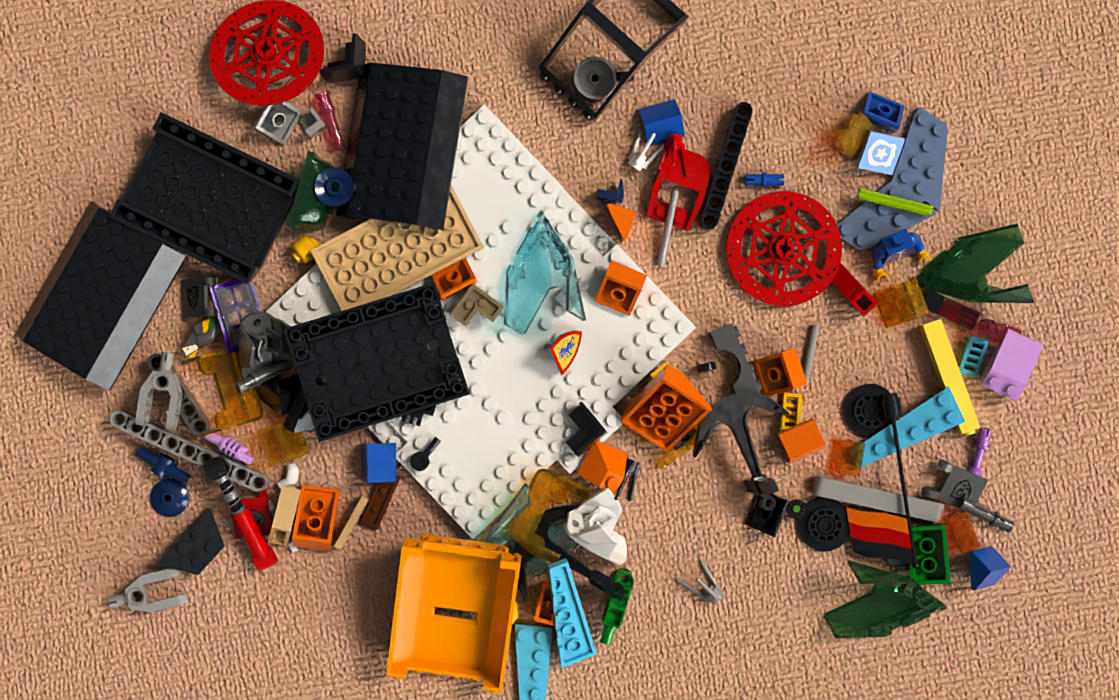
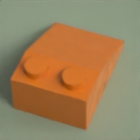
M308 485L301 486L292 535L294 547L331 551L340 494L339 489Z

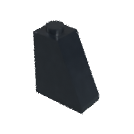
M316 377L315 382L317 385L323 386L326 384L321 378ZM302 385L298 389L283 424L284 429L293 433L315 430Z

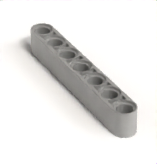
M815 475L812 495L906 515L903 494ZM907 495L910 517L941 523L945 504Z

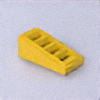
M783 392L782 407L785 410L786 408H795L796 411L787 412L790 413L789 416H796V419H787L785 414H781L779 432L791 428L785 426V423L800 424L802 394ZM787 400H795L797 401V404L786 402Z

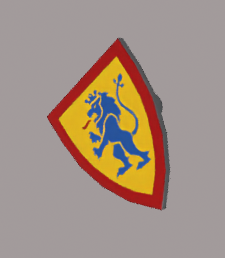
M568 331L560 335L552 344L547 343L544 346V350L551 353L561 375L566 372L574 361L581 343L582 331Z

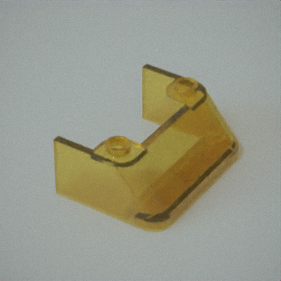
M226 349L198 355L181 362V365L197 362L199 370L203 374H214L224 410L218 412L214 418L216 428L202 432V436L251 423L263 417V407L257 388L253 387L242 394L238 393L235 388V383L242 380L239 351L227 354Z
M539 469L534 474L510 523L509 535L529 553L550 563L559 561L561 554L545 548L544 539L535 534L541 518L550 501L556 504H563L568 500L570 494L582 500H587L590 498L592 490L548 469Z

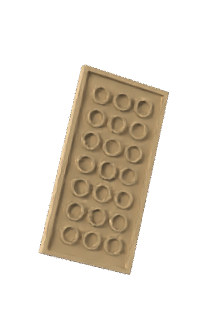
M451 185L444 230L370 219L310 251L341 311L395 295L482 250L484 247Z

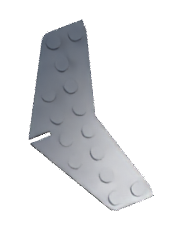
M922 107L916 110L912 117L893 178L878 193L919 203L925 202L928 205H932L936 211H940L948 133L945 123ZM866 201L838 223L837 226L841 240L854 249L862 251L879 243L882 238L903 229H908L937 213L932 211L930 216Z

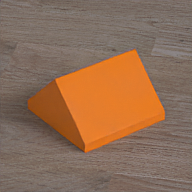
M609 203L606 205V210L621 241L624 242L628 238L636 212Z
M466 258L431 275L440 296L444 300L478 282Z
M813 418L778 433L789 464L823 450L826 445Z

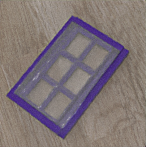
M235 280L208 287L214 309L218 308L219 316L216 317L227 354L239 351L238 333L240 321L243 317L252 312H262L253 280L249 285L240 280Z

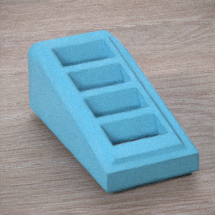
M967 336L958 366L961 374L976 378L989 341ZM972 344L980 345V349L972 347ZM974 351L977 352L978 355H971L969 354V352ZM967 358L976 360L975 364L967 362ZM964 365L973 367V371L964 369Z

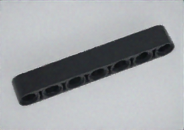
M747 102L739 103L733 111L699 220L700 227L705 231H710L717 226L752 116V106ZM741 107L745 108L748 115L741 116L738 113V109ZM733 126L741 127L742 134H734ZM728 144L736 146L735 153L727 151ZM721 163H729L731 166L730 171H723ZM716 181H723L725 188L723 190L717 189L715 186ZM710 199H717L719 207L712 208L709 204ZM711 217L714 221L713 226H706L704 218Z

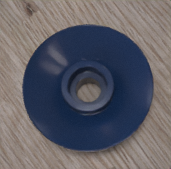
M340 168L325 169L318 175L315 181L316 196L322 203L328 206L337 207L349 201L354 191V183L351 176ZM335 184L339 186L337 191L332 190V186Z
M164 479L153 487L150 497L151 504L154 510L162 516H177L186 509L189 502V493L186 486L176 479ZM166 495H169L171 497L170 502H167L165 500Z

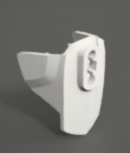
M605 488L582 502L578 508L570 511L563 526L570 538L589 551L617 565L625 562L627 556L625 538L613 531L622 513V508L619 501L615 500L611 490Z

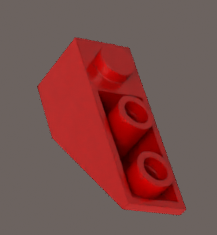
M840 262L832 283L865 316L878 304V300Z

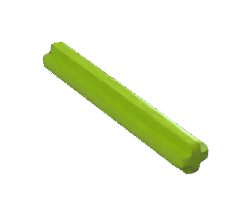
M862 188L857 192V199L926 216L932 214V205Z

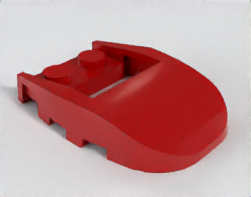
M685 149L689 175L685 176L681 151L676 153L675 166H671L672 153H668L661 170H658L654 176L649 196L648 211L645 216L665 223L669 203L656 199L663 179L699 192L693 211L690 212L676 206L672 225L688 232L707 197L711 167L702 155Z

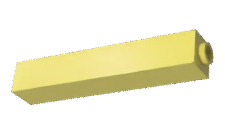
M935 319L919 325L941 389L943 390L949 386L965 420L964 423L955 426L957 433L964 434V436L974 434L976 432L975 429L980 428L942 320Z

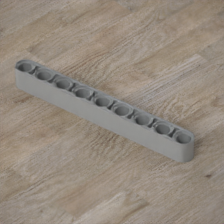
M114 411L110 415V423L115 428L198 466L203 467L205 454H209L211 459L221 455L151 422H148L147 426H142L141 431L137 432L135 430L136 415L127 411ZM120 414L124 416L122 424H119L117 420ZM154 430H157L159 433V438L157 440H154L152 438V432ZM171 438L176 440L174 448H171L169 445ZM188 446H192L194 449L192 456H189L186 452ZM222 455L229 465V480L257 492L264 491L269 487L270 479L267 475ZM241 469L246 472L244 480H241L238 476ZM258 477L264 481L261 488L256 486V479Z

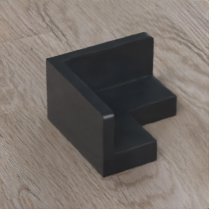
M357 33L352 34V42L345 43V59L327 63L326 69H320V75L329 83L364 78L366 43Z
M298 373L284 381L275 376L261 383L257 387L259 399L280 415L287 414L301 385Z
M582 401L569 414V417L580 430L566 441L578 458L608 433Z

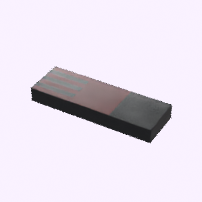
M930 289L926 290L919 307L969 330L974 329L980 316V312Z

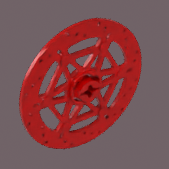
M264 0L250 3L230 14L215 32L209 52L211 71L219 86L228 95L240 102L256 106L280 104L301 94L315 80L323 64L324 40L315 20L302 8L279 0ZM267 15L266 20L245 30L239 28L240 25L252 18ZM284 16L293 20L302 28V31L295 33L279 23L278 17ZM270 26H272L273 31L272 37L267 36ZM264 27L261 37L250 34ZM277 28L285 31L289 36L277 38ZM232 37L236 39L233 61L226 64L224 57L225 49L229 38ZM244 38H248L255 42L250 46L244 40ZM294 40L286 47L282 46V43ZM308 41L309 57L305 67L302 68L298 66L300 48L302 43ZM242 44L249 52L238 58L240 45ZM296 47L294 60L292 61L285 53ZM255 52L257 53V55H258L260 61H258V59H257V57H256V55H255ZM248 58L252 60V62L239 65ZM282 59L290 65L289 68L279 64ZM256 66L257 76L250 75L244 69ZM274 67L284 71L270 78ZM262 68L267 69L264 79H261ZM236 72L242 74L256 83L255 89H248L240 85L231 75ZM289 75L295 77L292 82L281 88L267 90L268 85Z
M777 191L754 199L739 212L728 233L726 253L733 277L750 296L770 305L793 306L815 298L832 282L841 262L842 240L834 218L823 205L801 193ZM777 206H784L785 208L784 214L764 222H759L756 219L759 213ZM799 208L816 219L821 228L816 231L795 216L796 209ZM787 219H790V232L783 231ZM782 220L778 232L766 226L772 222ZM795 222L806 229L808 233L795 235ZM746 228H750L753 231L750 256L743 258L741 255L742 237ZM763 229L772 234V238L767 240L760 230ZM759 236L766 244V247L755 253L756 239ZM782 236L781 240L775 244L774 251H771L772 243H775L777 237ZM812 237L811 241L801 246L799 239ZM826 240V261L822 270H819L815 267L818 242ZM785 243L786 248H789V250L783 255V251L779 247ZM813 245L812 259L809 261L802 253V250ZM795 247H797L796 254L791 257L792 260L786 261L794 253ZM764 252L768 253L769 259L756 260V257ZM801 257L808 265V268L797 264L796 260ZM773 262L774 275L769 274L760 264ZM778 265L785 266L781 278H778ZM790 265L802 271L800 274L786 278ZM755 267L773 282L772 289H768L756 282L748 273V268ZM805 275L812 278V282L801 289L784 291V284Z

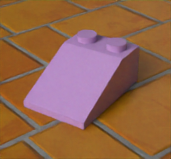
M1007 329L980 375L981 385L1017 401L1027 385L1044 345Z

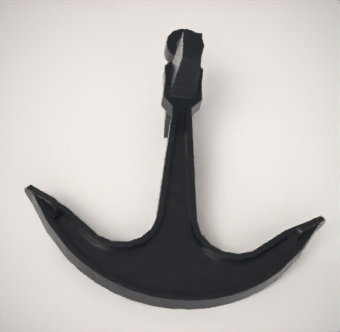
M742 392L725 396L711 406V411L700 421L695 436L693 457H697L716 425H727L731 429L752 475L751 478L743 480L747 491L761 497L759 506L762 510L771 511L776 506V500L769 494L779 490L775 479L768 478L761 473L747 426V417L749 412L756 407L788 416L790 413L777 402L762 394Z
M566 505L547 509L533 517L520 531L512 554L518 553L522 556L517 587L524 602L527 601L526 564L532 557L538 555L546 556L555 562L566 558L570 569L587 577L592 586L602 592L608 593L609 591L613 599H621L624 596L625 589L620 583L612 584V579L599 570L591 571L555 545L549 538L548 534L551 525L557 520L566 518L570 511L578 508L580 505ZM615 588L620 589L619 594L613 593Z

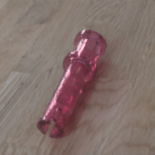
M331 91L314 95V98L317 99L320 107L319 113L326 122L334 150L345 148L346 145L335 115L336 107L333 106L330 98Z

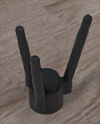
M627 458L625 476L617 490L615 500L619 499L628 476H632L628 498L629 501H632L639 468H637L638 462Z

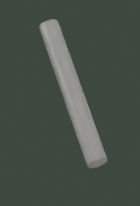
M813 324L803 369L806 382H809L820 327Z

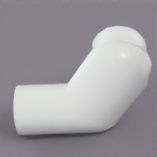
M291 463L287 465L286 478L277 483L280 490L282 486H292L298 481L299 469L296 464Z

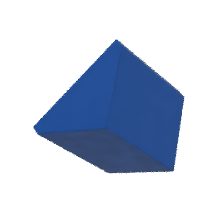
M869 91L858 119L894 133L900 128L904 105Z
M675 99L638 109L646 141H648L653 133L656 134L650 146L666 142L669 134L676 133L682 137L685 136L682 115Z
M361 443L363 482L397 481L396 443Z
M989 546L969 551L971 590L995 585L1011 567L994 547Z

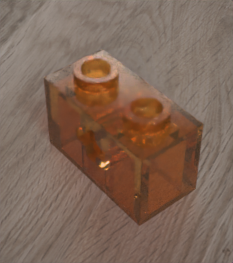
M959 509L942 516L945 523H947L948 531L957 552L965 554L981 547L966 511Z

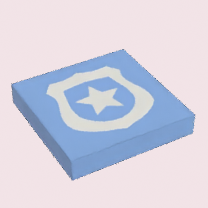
M868 130L856 167L893 175L905 139L895 135Z

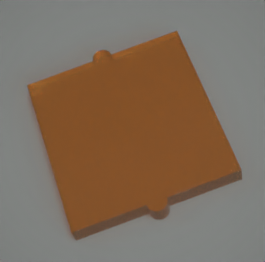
M834 438L828 471L841 473L842 476L860 477L865 444L853 442L851 439L842 440Z

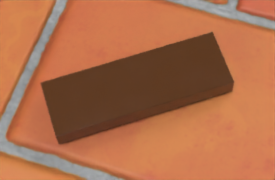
M396 475V482H377L360 523L378 530L401 479L400 476Z

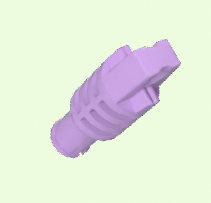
M211 428L204 436L205 440L218 446L220 452L239 463L243 461L250 465L255 458L254 455L247 451L249 448L229 436L224 437Z

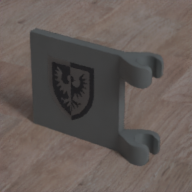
M217 277L181 280L182 318L219 316L218 308H208L207 286L218 285Z
M940 459L938 462L939 468L949 473L940 491L926 486L924 489L926 496L958 508L959 501L963 497L977 503L988 479Z

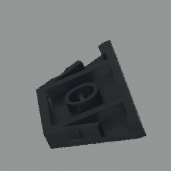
M209 507L157 562L158 565L199 575L225 547Z

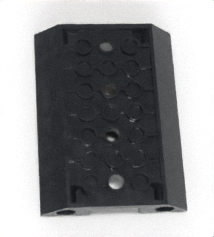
M435 282L283 329L319 442L470 394L450 336ZM430 340H436L439 347L437 350L431 351L428 349L427 343ZM392 352H400L402 358L399 362L391 361L390 355ZM356 363H361V364H363V365H364V371H363V373H361V374H356V373H354V372H353V366H354V364H356ZM318 375L326 377L327 382L325 385L319 386L316 384L315 379Z

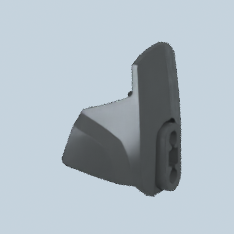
M265 311L259 313L252 312L243 317L240 321L238 333L242 380L249 377V374L253 372L257 373L275 364L276 360L293 359L283 330L291 327L290 325Z

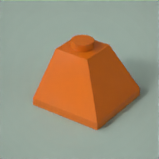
M598 441L588 449L577 473L602 489L609 488L612 493L616 494L625 476L627 453Z

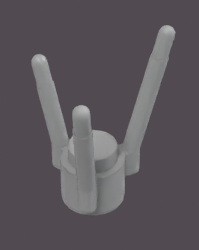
M700 560L701 566L714 586H707L700 578H696V581L705 589L701 593L679 578H676L675 581L700 596L706 603L710 601L714 605L720 601L724 594L720 591L721 587L715 581L703 560Z

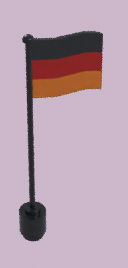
M897 393L883 394L881 400L883 418L892 421L906 518L883 512L861 511L846 506L853 552L863 556L895 559L912 564L913 568H918L919 564H917L896 420H899V416L903 415L901 401Z

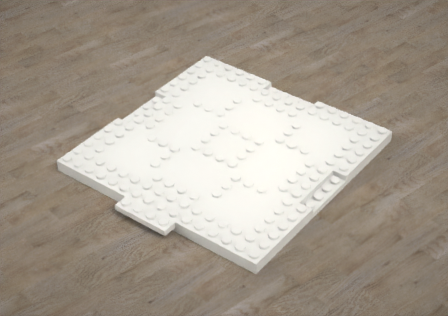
M485 104L460 127L451 185L484 247L482 250L466 257L478 280L475 285L505 308L494 322L477 311L467 326H464L450 314L470 287L445 300L442 299L437 289L450 336L470 394L436 405L433 416L423 415L420 427L416 426L418 420L416 417L413 424H409L411 417L407 415L405 422L401 421L402 416L368 426L382 443H396V459L472 539L485 529L556 460L569 473L581 464L587 451L578 458L566 443L580 430L569 417V414L579 406L581 401L608 432L599 440L604 442L623 424L620 422L622 416L613 406L696 328L648 276L630 316L594 301L611 260L643 274L645 273L565 191L561 184ZM365 219V220H363L360 224H362V223H364V222H366V221H368V220H370V219ZM315 264L266 312L277 319L283 320L288 325L294 326L340 312L341 309L318 264ZM430 276L399 293L434 283V280ZM580 277L581 281L578 282V287L584 288L586 285L589 287L585 292L578 294L581 299L567 312L554 298L567 285L573 288L575 280ZM568 331H582L581 343L574 361L566 372L561 375L551 353L545 351L544 346L547 343L552 344L560 335ZM430 340L427 343V347L429 350L435 351L438 349L439 344L436 340ZM394 351L390 355V359L393 362H399L402 358L398 351ZM361 363L354 364L353 372L356 374L363 373L364 365ZM318 375L322 381L327 382L324 375ZM434 437H437L441 442L429 456V466L423 471L413 469L410 464L412 455L416 452H423Z

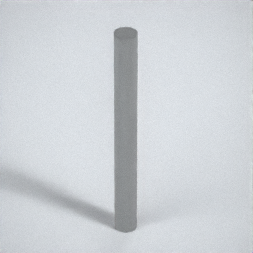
M671 190L657 261L658 266L665 265L679 195L677 190Z

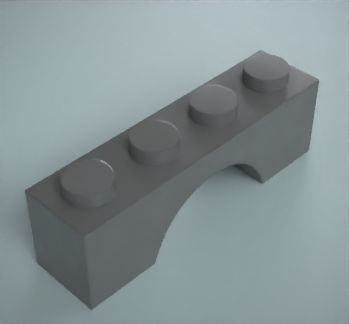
M731 323L709 332L715 349L731 353L738 362V376L731 384L733 393L752 392L761 394L762 386L759 380H755L753 376L755 369L752 362H748L745 355L748 353L745 345L739 342L738 337H740L737 326L733 327Z

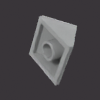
M288 102L265 106L254 128L284 145L303 112Z

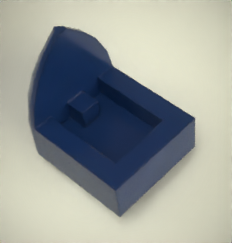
M620 179L617 193L598 189L596 198L600 199L599 202L604 204L611 202L622 204L624 198L623 181Z

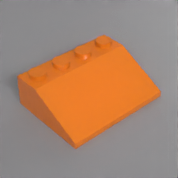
M667 364L629 402L624 409L620 422L668 452L712 408L683 373Z

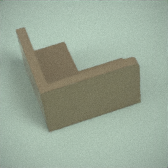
M472 284L450 315L464 326H467L477 311L494 322L505 307L475 284Z

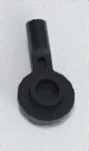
M434 437L423 452H416L412 455L410 464L413 469L423 471L429 466V456L441 442L437 437Z

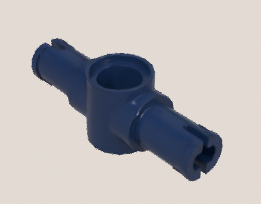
M140 447L135 454L136 457L148 463L151 471L160 477H172L184 485L187 484L191 477L190 474L179 469L175 464V460L163 453L154 454L143 447Z

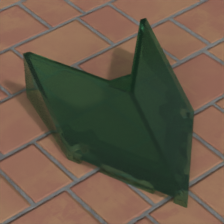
M1018 223L959 237L949 250H944L922 269L923 272L907 281L908 284L967 302L1035 303L1028 284L1001 289L987 285L986 281L988 273L1024 244Z
M848 560L847 563L860 584H874L870 593L825 613L823 617L835 638L886 637L891 635V631L902 626L904 629L930 617V613L935 612L937 609L943 611L948 607L909 577Z

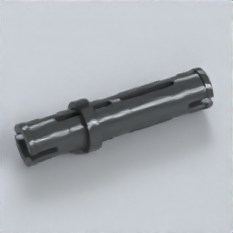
M283 359L257 373L249 374V377L236 382L235 388L240 394L253 387L257 388L261 383L290 370L291 364L287 359Z
M965 497L959 501V509L988 522L992 527H999L1008 533L1014 528L1013 521L1000 516V513L996 511L992 512Z

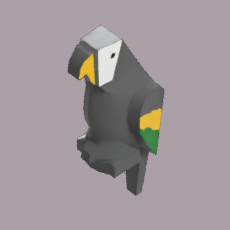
M236 308L226 310L227 315L235 311ZM212 316L195 325L192 334L182 348L186 356L191 359L198 358L196 355L201 347L213 343L219 336H222L217 317Z

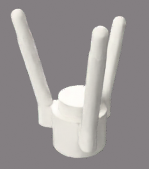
M641 132L638 133L627 164L641 171L642 168L646 169L649 163L663 151L664 144L647 160V157L644 156L656 136L655 133L648 139L642 151L636 153L642 136Z

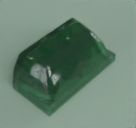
M310 151L307 153L287 224L288 227L298 231H317L325 228L329 215H332L334 207L322 203L315 193V181L318 175L325 169L333 168L334 165L316 153ZM337 184L332 186L333 191H337L339 189V186Z

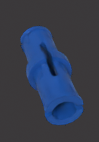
M745 173V179H753L752 181H745V186H784V180H776L784 179V173Z

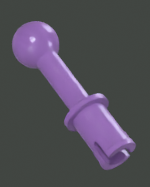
M980 427L977 441L973 444L977 448L972 467L968 468L967 471L982 476L979 468L984 449H989L988 442L992 432L991 429Z

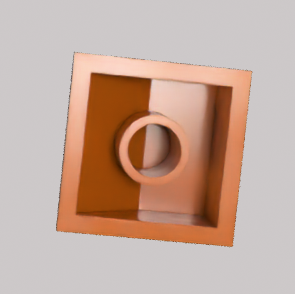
M611 260L594 301L630 316L647 275Z
M796 348L753 361L764 396L794 390L807 384Z

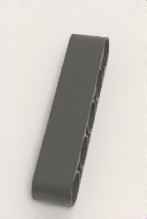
M152 354L148 358L147 364L151 371L159 369L155 365V359L157 357L161 358L162 354ZM172 365L171 370L177 373L183 391L180 415L193 434H206L211 428L210 420ZM161 376L159 382L165 387L167 382L165 377ZM165 391V393L170 399L171 395H169L168 391ZM188 405L194 408L192 415H188L186 412ZM199 421H202L205 425L203 431L197 429Z

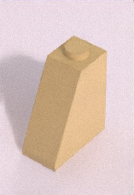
M282 486L268 543L287 547L301 490L294 486Z

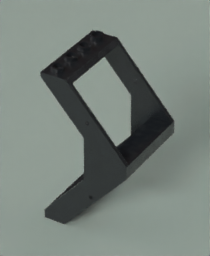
M589 0L539 65V76L545 82L550 81L554 84L553 89L558 94H565L569 98L567 101L574 108L578 106L583 111L581 114L590 121L592 119L596 122L630 78L688 20L689 16L671 0L654 1L674 18L677 23L646 51H643L596 8L601 0ZM584 19L588 20L635 63L596 113L546 69L572 32Z

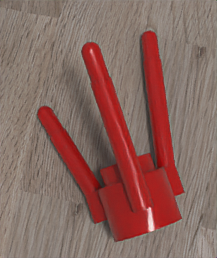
M680 134L668 135L657 169L661 170L667 150L672 153L671 166H675L676 153L681 151L683 169L687 177L689 174L685 144L682 143L683 137Z

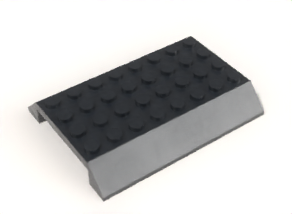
M380 63L365 64L364 78L358 79L343 169L351 176L354 183V191L348 202L337 206L336 216L354 219L355 217L444 230L468 84L467 76L439 69Z
M160 112L152 128L156 131V134L123 200L117 199L109 217L249 285L262 269L293 206L300 179Z
M91 201L16 335L22 342L85 380L111 390L187 256L109 217L110 212Z

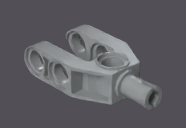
M161 352L159 369L153 370L140 388L135 423L141 426L148 425L154 389L159 391L165 390L171 395L169 409L166 410L168 415L165 430L176 431L183 392L177 373L171 370L174 353ZM161 376L167 379L165 387L159 382Z
M172 568L145 573L125 589V593L108 597V603L113 602L109 604L111 609L127 604L130 609L148 613L183 605L189 601L187 593L175 597L170 596L156 602L150 601L146 584L182 575L180 570ZM135 591L141 592V600L135 598Z

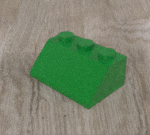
M947 523L912 526L919 567L913 568L912 564H909L911 585L950 584L951 569Z

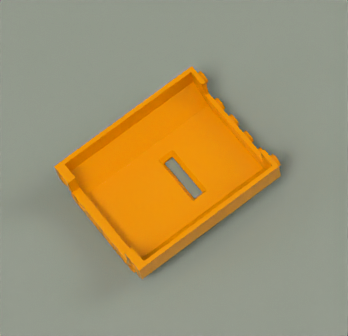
M429 534L420 535V539L413 540L411 537L405 538L401 548L386 676L400 679L406 678L408 670H413L417 673L429 672L434 675H449L453 678H470L473 681L484 680L483 690L491 693L502 692L522 556L518 553L511 554L508 552V547L498 544ZM435 607L476 613V618L471 620L434 614Z

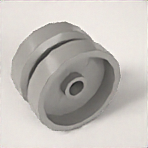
M598 56L582 60L574 73V88L578 96L590 103L606 100L616 84V72L612 64ZM592 77H595V79L598 81L593 82Z

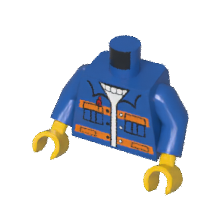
M903 229L879 241L872 251L873 268L875 269L872 275L878 283L881 276L884 280H887V274L881 269L887 264L916 252V256L921 264H923L922 260L926 257L929 261L931 260L919 234L908 233L907 229Z

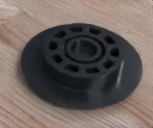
M864 384L855 388L848 395L844 403V417L848 426L855 433L864 437H871L892 424V421H888L887 418L880 420L883 416L880 401L883 394H890L887 389L877 384Z
M819 498L806 505V515L798 519V530L802 540L809 547L818 551H832L843 545L850 535L847 509L840 502L829 498Z

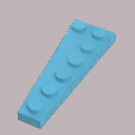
M949 386L900 417L899 420H896L900 450L965 422ZM892 424L850 450L857 468L896 452Z
M566 558L548 565L558 656L562 668L597 654Z
M515 623L519 700L546 699L552 626Z

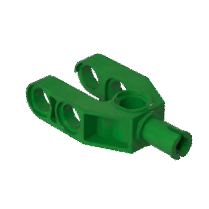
M625 567L619 568L616 571L613 583H620L624 587V597L621 600H616L609 594L602 617L604 629L600 642L606 645L612 644L615 629H620L634 584L631 571ZM623 575L629 576V579L625 582L619 580ZM615 588L613 593L619 594L620 589Z

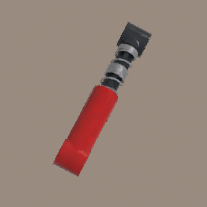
M219 455L204 462L203 468L207 477L210 480H214L217 486L221 488L224 500L229 503V508L233 511L231 517L252 554L253 562L258 571L277 564L278 560L274 550L268 545L248 506H244V503H241V497L237 489L232 486L233 482L229 480V467L224 457Z

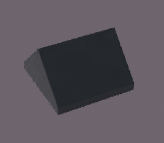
M769 494L775 498L776 506L771 511H765L759 506L761 497L755 495L744 524L772 537H776L789 501L777 495Z

